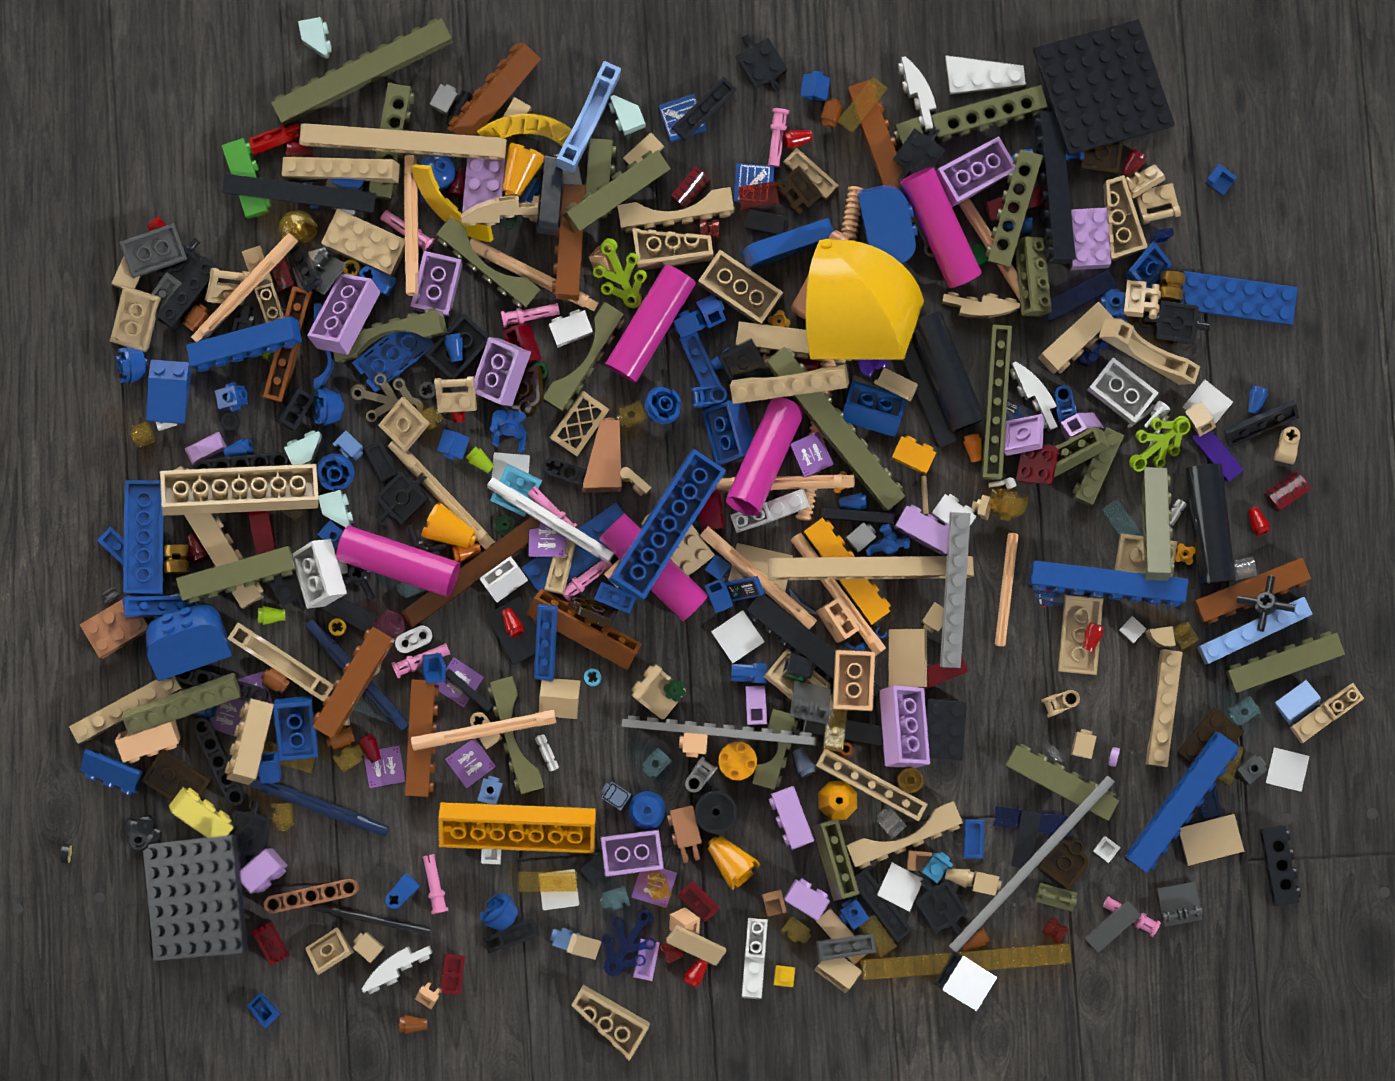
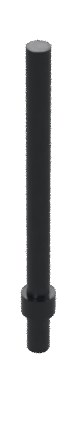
M317 904L316 911L331 914L330 916L336 918L341 916L427 936L430 935L431 928L341 909V906Z

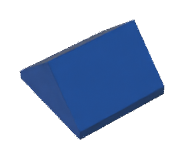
M1152 242L1125 275L1132 281L1147 282L1146 288H1152V285L1160 280L1161 271H1167L1172 263L1158 245Z

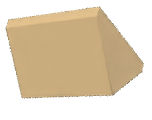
M555 678L553 681L542 680L539 712L554 710L555 717L577 719L580 681Z
M338 927L305 948L318 975L354 953Z

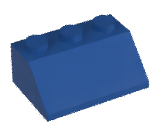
M852 381L843 409V419L846 423L895 437L906 400L891 392Z
M730 400L703 410L702 415L716 464L720 466L744 459L754 438L745 403L733 404V401Z
M85 749L80 769L81 772L85 773L84 777L94 781L96 778L103 780V785L111 788L114 785L118 786L121 792L131 795V792H138L141 780L146 773L144 770Z

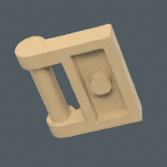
M1173 183L1150 188L1136 197L1143 225L1158 219L1181 216ZM1171 204L1172 209L1148 214L1146 211L1147 209Z
M211 268L205 297L206 301L223 303L239 286L238 284L217 282L218 278L241 280L242 283L250 273L246 271L242 273L220 271L218 268ZM245 299L239 304L240 306L244 305Z
M467 376L466 379L448 380L435 378L438 413L477 410L474 376ZM443 387H468V391L443 392Z
M624 467L621 469L622 481L633 484V490L640 496L644 494L647 497L652 492V488L630 468Z

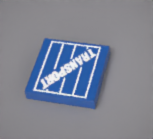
M695 94L658 106L670 143L681 139L671 128L697 103ZM703 123L692 135L706 131L705 124Z
M736 163L734 202L772 205L774 166Z

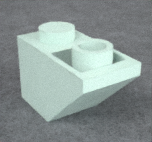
M321 17L298 21L303 43L324 58H330L329 52H332L330 40L326 41L325 34H328L327 23H323Z
M615 95L610 96L611 102L608 104L612 114L616 113L618 120H615L619 131L622 130L624 135L645 128V121L638 105Z
M310 431L304 435L305 438L299 441L294 439L287 443L288 446L284 449L292 465H305L314 462L322 439L319 431Z
M341 490L318 496L324 516L345 528L354 523L351 512H347L346 505H349L346 493L343 494Z

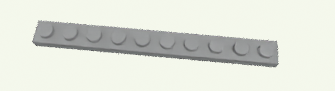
M628 716V719H622V727L806 745H815L816 738L811 737L812 733L800 732V736L792 735V731L781 730L780 734L773 733V729L764 728L761 729V732H756L753 727H742V730H735L733 725H723V728H715L716 724L712 723L696 726L697 722L685 721V725L677 724L678 720L666 719V723L658 722L659 718L647 717V721L639 720L640 717Z

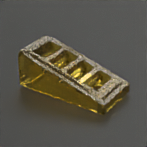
M1241 746L1237 749L1239 751L1237 757L1233 761L1229 760L1226 764L1227 770L1221 777L1218 776L1216 778L1226 786H1230L1234 779L1244 750Z

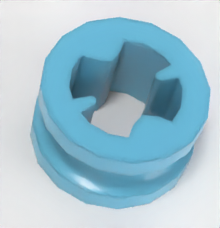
M589 669L584 674V680L589 686H597L601 682L602 676L598 670ZM595 672L597 673L596 677L598 680L596 682L593 680V683L589 682L588 674Z

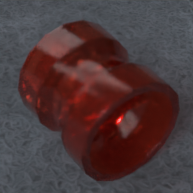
M713 219L711 222L700 220V235H708L714 239L720 238L719 219Z
M1053 917L1046 924L1042 933L1046 936H1051L1053 941L1059 944L1069 928L1065 925L1061 926L1058 920Z
M667 942L659 946L666 955L665 960L667 964L685 956L682 950Z

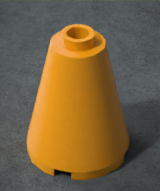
M510 143L507 150L502 189L505 192V196L518 195L520 197L544 162V155L531 148L530 150L525 149L523 145Z
M439 502L432 509L427 519V528L424 527L421 534L426 539L468 548L469 545L473 546L477 538L473 528Z
M715 836L708 843L710 845L708 850L732 890H734V885L739 887L754 874L752 869L754 867L758 869L760 866L758 860L723 836Z

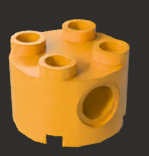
M733 742L722 749L718 764L721 772L726 777L732 780H742L748 778L754 772L757 766V757L750 745L744 742Z

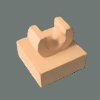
M427 983L425 987H421L415 1000L432 1009L439 997L440 989L437 988L435 992L429 990L431 983Z

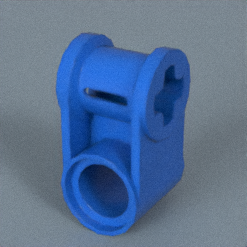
M369 266L362 268L359 277L365 278L363 274L371 272L372 280L380 290V294L389 297L397 279Z
M1065 385L1056 388L1053 392V400L1056 404L1055 414L1059 424L1077 414L1071 389ZM1059 390L1066 391L1067 398L1065 400L1058 397Z
M722 386L694 387L690 389L693 392L694 404H692V408L719 405L728 399V394ZM716 391L724 393V397L721 400L714 399Z
M405 873L395 884V887L387 894L385 898L386 905L392 909L399 908L417 891L420 885L409 874ZM391 895L394 897L398 895V904H390Z

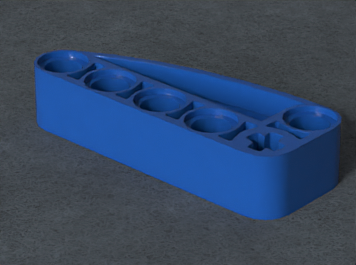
M826 218L746 246L740 253L746 268L751 270L818 245L819 240L828 239L834 229L830 218Z

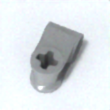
M702 756L685 781L686 789L691 793L698 792L718 767L711 765ZM690 779H697L699 781L697 789L689 787L688 782Z

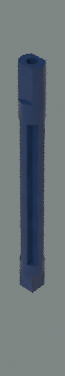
M313 619L305 625L319 640L318 643L342 669H344L348 662H352V659ZM370 681L364 693L392 724H396L403 732L409 724L402 717L401 712Z
M257 776L250 783L251 787L259 789L264 793L362 830H368L383 837L388 832L389 826L279 783H261L260 777Z

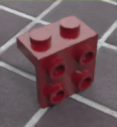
M1043 445L1042 449L1021 453L1016 480L1028 485H1032V483L1051 485L1054 479L1059 449L1054 446Z

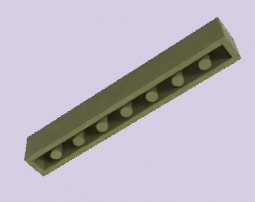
M992 325L990 329L981 479L1000 481L1003 474L1012 326Z

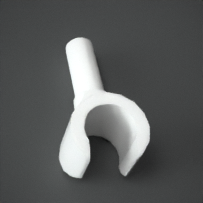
M1011 477L988 483L989 487L1006 485L1007 490L1017 486L1015 480Z

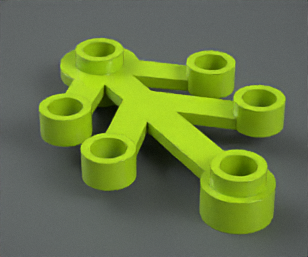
M608 238L601 244V251L608 255L616 273L605 269L602 265H597L593 270V274L597 278L605 277L621 284L624 290L614 287L610 282H605L601 286V291L605 295L610 293L623 299L626 306L636 308L642 301L639 291L642 283L647 278V274L643 270H638L634 275L635 283L631 287L629 279L634 266L639 261V257L635 253H630L626 258V268L623 270L615 253L618 247L615 240ZM605 246H609L611 251H608ZM630 257H633L635 259V262H632L630 260ZM597 269H600L602 271V274H599L597 272ZM638 274H641L643 276V279H640L638 277ZM605 286H608L610 291L606 290ZM629 297H633L635 301H631Z
M1179 416L1174 421H1162L1155 417L1150 421V426L1153 429L1160 430L1161 428H1166L1170 430L1166 433L1137 431L1135 437L1141 443L1146 441L1155 442L1140 455H1133L1129 460L1130 467L1137 472L1144 470L1147 465L1146 459L1159 449L1158 456L1154 457L1152 463L1157 468H1163L1166 464L1165 457L1167 452L1172 456H1177L1180 453L1182 435L1186 434L1191 427L1188 418ZM1174 437L1173 443L1169 445L1170 439Z

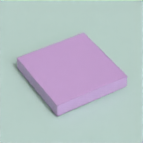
M1042 414L1006 421L1004 453L1006 456L1042 449L1044 417Z

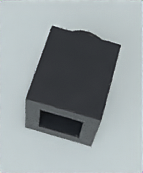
M791 653L785 661L782 678L793 682L795 680L805 683L807 679L812 677L814 668H811L813 660Z

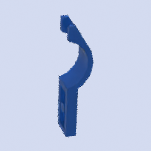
M314 304V322L323 307L322 304ZM325 350L328 356V365L325 371L319 377L314 378L315 391L324 387L332 373L334 360L330 351Z

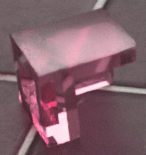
M386 610L375 621V628L395 640L405 631L404 618L399 613Z

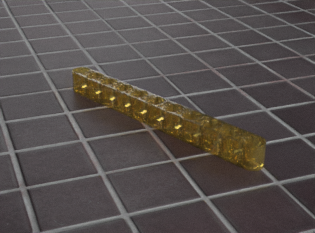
M1070 943L957 952L984 970L1072 963ZM953 952L860 960L862 980L940 974Z

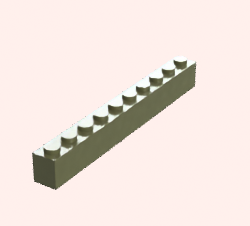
M435 18L429 21L428 25L423 28H414L410 31L411 34L398 36L393 40L394 42L388 45L382 44L376 48V51L372 53L366 52L359 56L360 59L354 62L350 60L344 63L343 67L338 70L331 69L325 73V76L313 78L308 82L309 84L303 87L297 86L287 95L281 94L275 97V101L271 103L282 125L285 126L453 43L452 37L442 18L439 20Z
M786 347L781 348L764 362L775 377L808 372L802 363L799 364L795 360L796 355L794 352ZM814 392L792 395V398L804 410V413L884 511L890 510L905 497L903 487L891 479L892 474L890 471L879 464L880 459L875 453H870L867 449L868 444L863 438H858L855 434L856 429L851 423L847 424L845 422L843 413L838 408L835 409L831 404L832 400L826 393Z

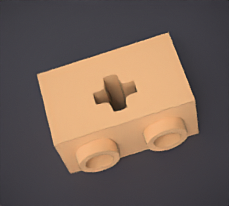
M839 597L816 611L836 643L847 639L860 630Z

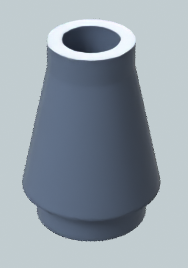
M803 748L792 752L798 775L800 774L801 778L816 772L814 769L815 765Z

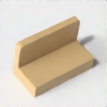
M886 368L883 369L878 381H874L875 385L911 402L919 386L917 383Z

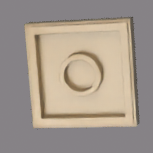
M401 397L378 426L405 452L430 423L405 397Z

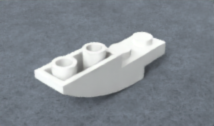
M902 57L898 68L900 75H904L905 82H902L904 93H908L909 98L916 97L914 104L916 110L919 109L921 117H918L920 126L924 129V133L930 132L933 128L930 112H935L936 110L934 97L921 72L907 57Z
M1017 362L1012 363L1009 372L1013 380L1016 379L1019 384L1017 389L1020 396H1024L1025 400L1033 397L1032 404L1035 411H1039L1044 417V429L1047 428L1048 432L1056 429L1057 424L1050 411L1056 407L1052 396L1032 372Z
M800 489L765 502L758 516H750L740 512L730 516L736 533L794 514L810 507L804 489Z
M748 918L742 998H762L768 921L766 919Z
M428 946L414 953L411 952L410 947H407L388 958L366 981L362 988L363 993L368 991L371 994L380 990L379 986L384 983L389 986L398 982L397 977L401 976L398 968H401L403 971L412 967L411 963L416 960L421 963L430 959L429 955L433 953L431 947Z

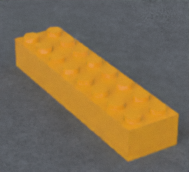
M441 802L439 811V847L594 853L596 809Z

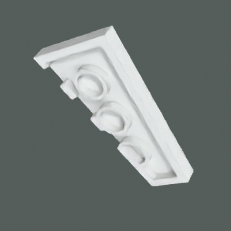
M952 56L945 57L950 94L1026 85L1024 66Z

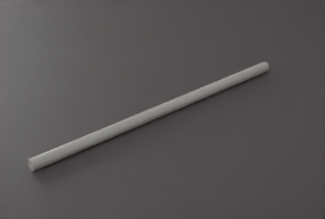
M1109 776L1097 786L951 943L950 947L955 952L969 940L1115 783Z

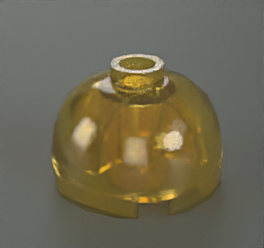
M289 211L280 220L278 231L281 240L290 233L298 242L302 241L305 244L316 235L317 224L312 216L305 211Z
M997 488L996 491L992 489L990 496L991 509L994 513L1000 515V519L1011 521V518H1017L1026 511L1029 496L1024 493L1022 496H1019L1017 494L1018 491Z

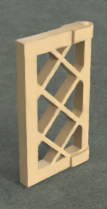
M581 391L550 436V439L578 457L599 426L600 420L604 419L610 409L592 398L585 391ZM582 399L588 401L589 407L578 409ZM594 408L602 411L596 420L593 419L592 409ZM590 409L592 420L580 422L578 411ZM573 412H577L578 423L567 425V421ZM592 423L593 425L587 434L583 435L581 424ZM579 425L581 436L569 438L568 427ZM566 427L568 438H559L558 434L562 428ZM581 438L582 441L576 449L571 446L570 440Z

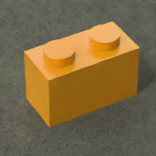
M906 435L905 438L901 436L891 459L926 475L936 452L933 451V447L927 444L921 446L916 443V439Z

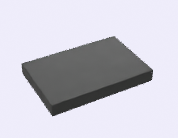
M174 223L120 242L133 279L187 260Z

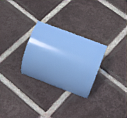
M1305 680L1276 701L1275 704L1287 723L1292 725L1321 704V697Z

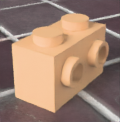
M684 733V737L680 736L679 748H683L686 757L698 758V754L706 755L707 735Z

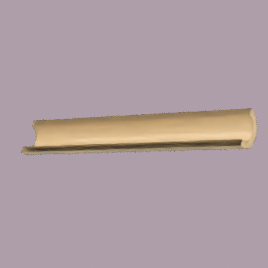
M921 476L923 514H929L927 476Z

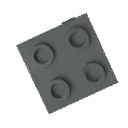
M322 249L314 258L317 262L313 261V263L316 265V269L323 282L316 286L314 290L325 295L347 264Z
M794 680L790 716L827 725L828 716H831L832 709L829 708L831 689Z
M1195 882L1157 888L1164 927L1202 920L1203 911L1199 905Z

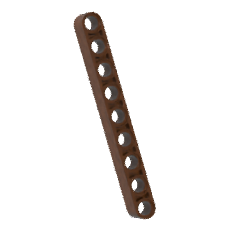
M530 517L460 568L456 584L449 597L429 591L404 609L400 614L411 629L480 580L479 578L508 557H512L529 544V530L539 528V520Z

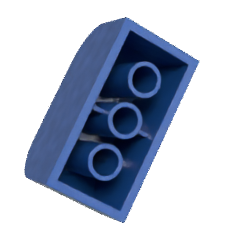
M881 185L858 190L857 193L868 245L888 253L900 263L909 260L915 251L916 243L914 236H917L918 233L915 222H911V217H914L912 205L907 203L903 192L893 185Z
M199 604L185 607L171 614H165L153 620L146 628L147 656L158 681L232 656L230 640L227 639L229 635L219 612L210 605Z

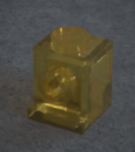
M640 400L619 409L620 414L617 415L621 426L625 425L626 429L647 420ZM630 411L635 413L633 418L627 416Z
M433 406L420 412L430 423L426 428L428 431L438 427L437 423L443 420L441 413H438V409L435 410Z
M145 421L131 426V437L133 442L136 443L137 448L156 442L148 422Z
M1189 622L1186 624L1181 623L1174 628V638L1182 650L1199 640Z
M359 745L352 748L348 746L340 751L341 756H333V759L343 773H346L364 760L362 757L364 753Z
M293 803L271 804L272 808L276 809V812L272 814L273 823H276L277 831H289V827L294 826Z
M660 871L649 874L650 878L646 880L654 902L672 896L665 873L661 874ZM656 882L662 883L661 889L655 888Z
M792 915L780 930L783 934L787 931V937L795 943L799 940L805 944L811 936L809 934L810 929Z

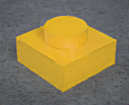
M776 965L774 985L793 987L795 967Z

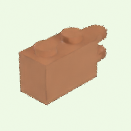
M693 805L671 810V815H667L669 826H674L675 834H672L674 846L678 845L681 849L684 863L688 862V855L685 851V847L688 846L693 847L694 858L699 860L696 844H700L701 839Z

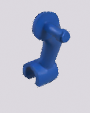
M879 627L875 630V633L879 639H883L886 636L887 631L884 633V636H879L877 633L880 629ZM865 641L857 645L856 648L848 642L845 643V646L852 651H864L868 648Z

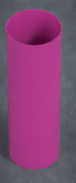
M934 167L920 170L900 181L948 287L954 288L978 277L982 272Z
M665 264L605 365L622 377L636 383L696 282L680 270Z
M782 397L771 398L726 497V503L736 511L750 516H758L804 416V410L795 402Z
M624 513L607 529L599 540L621 560L640 528ZM671 558L650 589L682 621H685L708 597Z
M352 526L345 528L336 553L338 561L445 597H449L452 593L460 569V563Z

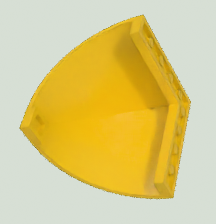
M819 240L810 266L806 295V332L810 359H904L924 303L919 285L911 273L894 257L871 245L850 240Z

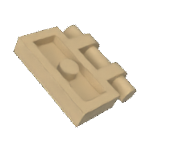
M1127 280L1124 316L1143 317V312L1148 311L1149 318L1156 319L1160 308L1158 300L1161 297L1160 285L1153 284L1152 288H1146L1147 282ZM1145 297H1149L1151 301L1145 302Z

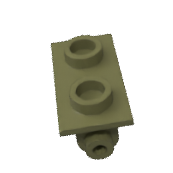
M1040 883L1035 902L1073 912L1074 906L1077 903V893Z

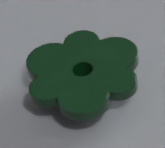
M517 215L513 218L503 217V219H500V226L511 230L518 221Z
M508 514L496 517L495 530L500 531L502 536H506L515 529V518L509 517Z
M671 680L670 684L664 685L663 689L668 699L672 698L673 701L678 702L681 696L685 695L684 683L682 681L676 682V680Z

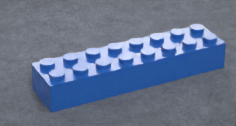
M695 449L689 452L608 581L638 601L644 600L726 470Z
M1034 560L1030 563L1028 586H1032V590L1044 591L1046 588H1049L1053 593H1063L1066 590L1070 591L1071 595L1082 596L1084 593H1090L1089 597L1101 598L1103 595L1109 596L1108 599L1120 600L1124 597L1128 598V602L1139 603V601L1147 600L1146 604L1158 605L1161 602H1165L1166 606L1177 607L1186 602L1188 579L1169 577L1168 581L1145 580V574Z
M1216 731L1124 856L1145 872L1152 871L1158 864L1157 858L1160 854L1164 855L1169 849L1168 843L1171 839L1175 840L1180 834L1181 830L1179 828L1182 824H1187L1192 818L1193 814L1191 812L1195 807L1199 808L1203 803L1204 798L1202 797L1204 794L1211 792L1216 785L1215 779L1225 773L1227 770L1226 764L1229 760L1233 761L1237 757L1239 746Z

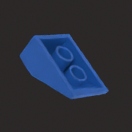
M150 361L147 422L185 424L192 374L189 362Z
M303 696L275 699L273 711L279 760L318 757L317 729L312 727L314 725L312 721L316 715L314 697Z

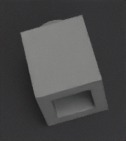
M440 84L430 102L431 108L448 117L453 104L456 103L459 97L456 89L448 84L446 86Z
M862 523L845 539L859 553L876 538L874 535L876 531L870 524Z

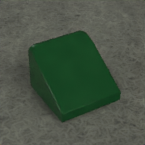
M982 242L971 248L979 266L988 261L989 257L985 256L987 249Z

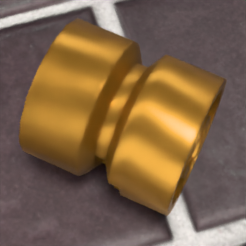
M1161 271L1160 283L1162 286L1159 288L1161 291L1160 300L1182 302L1184 290L1181 287L1184 286L1186 274L1176 271Z
M189 545L163 546L164 557L167 558L164 562V573H188L189 561L186 558L189 556ZM172 555H180L181 559H172Z
M903 769L897 776V785L906 793L917 792L923 785V776L917 769Z

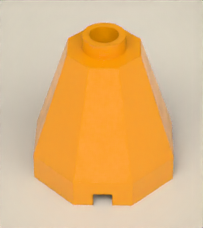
M829 781L818 792V809L829 820H846L857 809V792L845 781ZM837 797L842 798L841 804L835 802Z

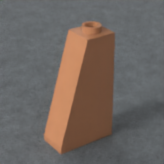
M615 418L600 420L582 492H621L620 420H615Z

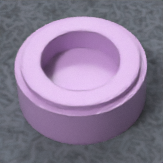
M1112 748L1108 762L1109 766L1116 767L1120 748Z

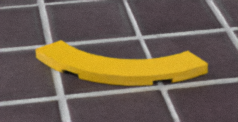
M515 114L494 120L479 129L477 133L480 136L507 138L521 133L542 135L563 147L572 129L560 121L543 115Z
M414 164L411 167L422 196L441 219L447 222L450 217H453L466 228L469 237L485 242L493 240L491 225L476 223V225L470 226L461 223L462 213L458 211V208L448 198L445 199L439 191L440 187L435 180L431 166Z

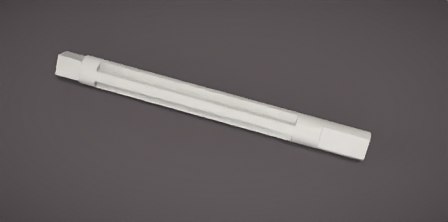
M493 477L487 484L489 489L502 496L505 500L597 558L599 557L609 563L614 556V553L605 548L604 545L513 488H509Z

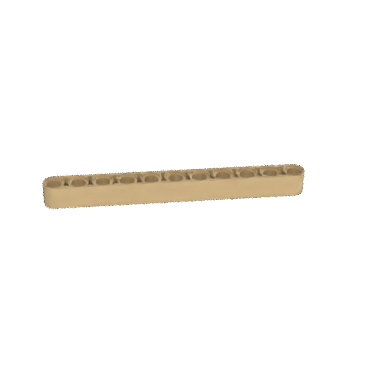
M301 124L299 144L305 146L492 160L505 159L507 142L506 139L497 137L319 124Z
M947 556L768 559L769 580L946 578ZM968 556L966 578L974 577L972 556Z

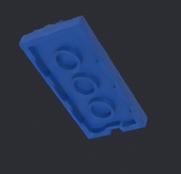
M413 332L392 333L386 335L353 361L352 364L361 375H367L369 379L366 382L377 393L382 389L380 385L375 383L377 374H385L387 382L390 383L422 358L433 347L434 343L430 338ZM378 376V381L382 383L384 382V378L382 376Z

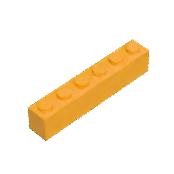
M821 518L803 532L821 558L855 557L851 551H846L844 548L845 542L841 536H836L833 533L834 527L828 519L825 521ZM867 579L838 580L870 625L890 612L889 602L885 597L881 599L877 593L879 589L874 582L870 583Z

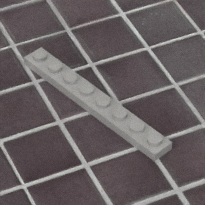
M950 512L940 667L961 668L971 513Z

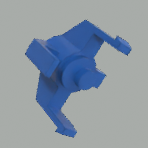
M497 410L494 412L490 431L493 432L492 444L498 447L499 438L502 434L514 436L519 440L518 452L524 451L526 449L524 448L526 431L521 421L526 419V415L521 411Z
M884 524L880 528V532L884 534L882 540L870 544L866 553L869 557L874 552L882 551L889 555V557H898L899 547L905 546V549L910 547V537L899 536L892 531L889 524Z

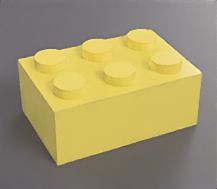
M183 787L170 803L169 807L174 815L207 838L227 836L233 829L232 820L228 814L222 810L216 811V808H214L210 801L207 799L202 801L198 796L199 794L191 788L187 790Z

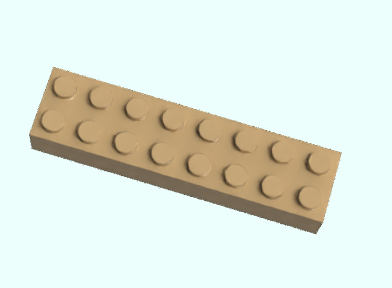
M316 464L160 471L162 516L318 508Z

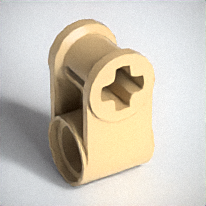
M1288 427L1281 432L1274 461L1294 465L1300 439V432L1297 428ZM1291 431V435H1293L1294 438L1289 440V437L1286 436V434Z
M1068 690L1041 699V701L1046 706L1048 711L1047 717L1049 718L1078 705L1080 696L1076 691ZM1069 693L1074 694L1076 697L1073 704H1068L1065 700L1066 695Z
M481 712L473 714L470 719L471 726H476L474 724L476 716L484 718L483 724L491 723L487 716ZM500 734L479 737L486 749L503 739Z

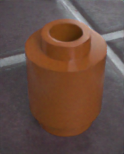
M836 99L825 101L820 118L822 120L821 125L835 128L836 124H839L843 105L840 104L841 101Z
M201 303L199 306L195 304L184 317L183 324L195 332L210 317L207 314L209 310Z
M274 668L266 669L261 676V679H263L262 684L277 694L281 693L283 695L291 681L287 680L288 677Z
M346 726L341 729L336 739L325 736L328 747L332 746L333 750L351 745V742L355 741L352 728H346Z

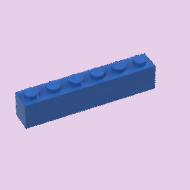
M290 316L187 344L189 365L202 372L209 370V367L225 366L227 362H240L246 357H259L264 352L274 353L279 348L295 347V344L302 342L299 321Z

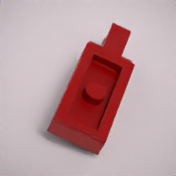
M298 123L287 128L283 125L249 138L253 154L263 153L275 146H281L291 140H297L300 138L301 128Z

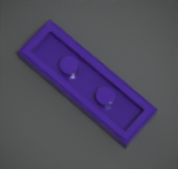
M1211 430L1200 437L1196 434L1191 438L1212 464H1222L1223 477L1227 482L1244 470Z

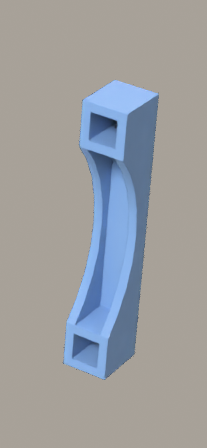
M603 61L584 107L557 157V167L572 174L574 173L619 80L621 68Z
M1305 597L1289 603L1296 605L1295 612L1276 609L1274 613L1268 615L1264 632L1257 631L1258 618L1198 646L1197 649L1204 664H1209L1312 615Z

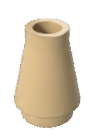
M947 868L945 879L964 888L972 887L975 872H971L970 869Z

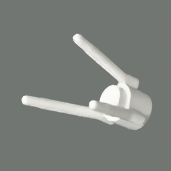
M1158 401L1155 405L1152 404L1133 425L1149 413L1152 417L1145 424L1146 428L1155 417L1166 421L1169 418L1167 414L1170 408L1162 401Z

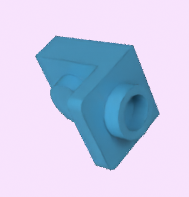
M942 852L940 854L933 853L920 872L935 883H938L947 868H951L953 864L949 861L950 858Z

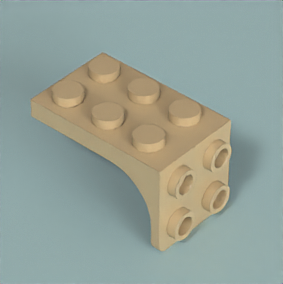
M648 514V515L644 518V521H642V523H641L642 526H643V524L645 523V521L647 520V518H648V516H649L650 514ZM691 525L671 556V559L690 576L714 557L715 554L700 537L693 525Z
M655 665L654 668L650 666L644 673L646 678L643 682L638 681L633 687L632 692L634 693L632 696L659 718L665 719L678 703L673 701L672 698H666V692L663 689L664 685L670 684V681L673 679L663 672L659 666Z

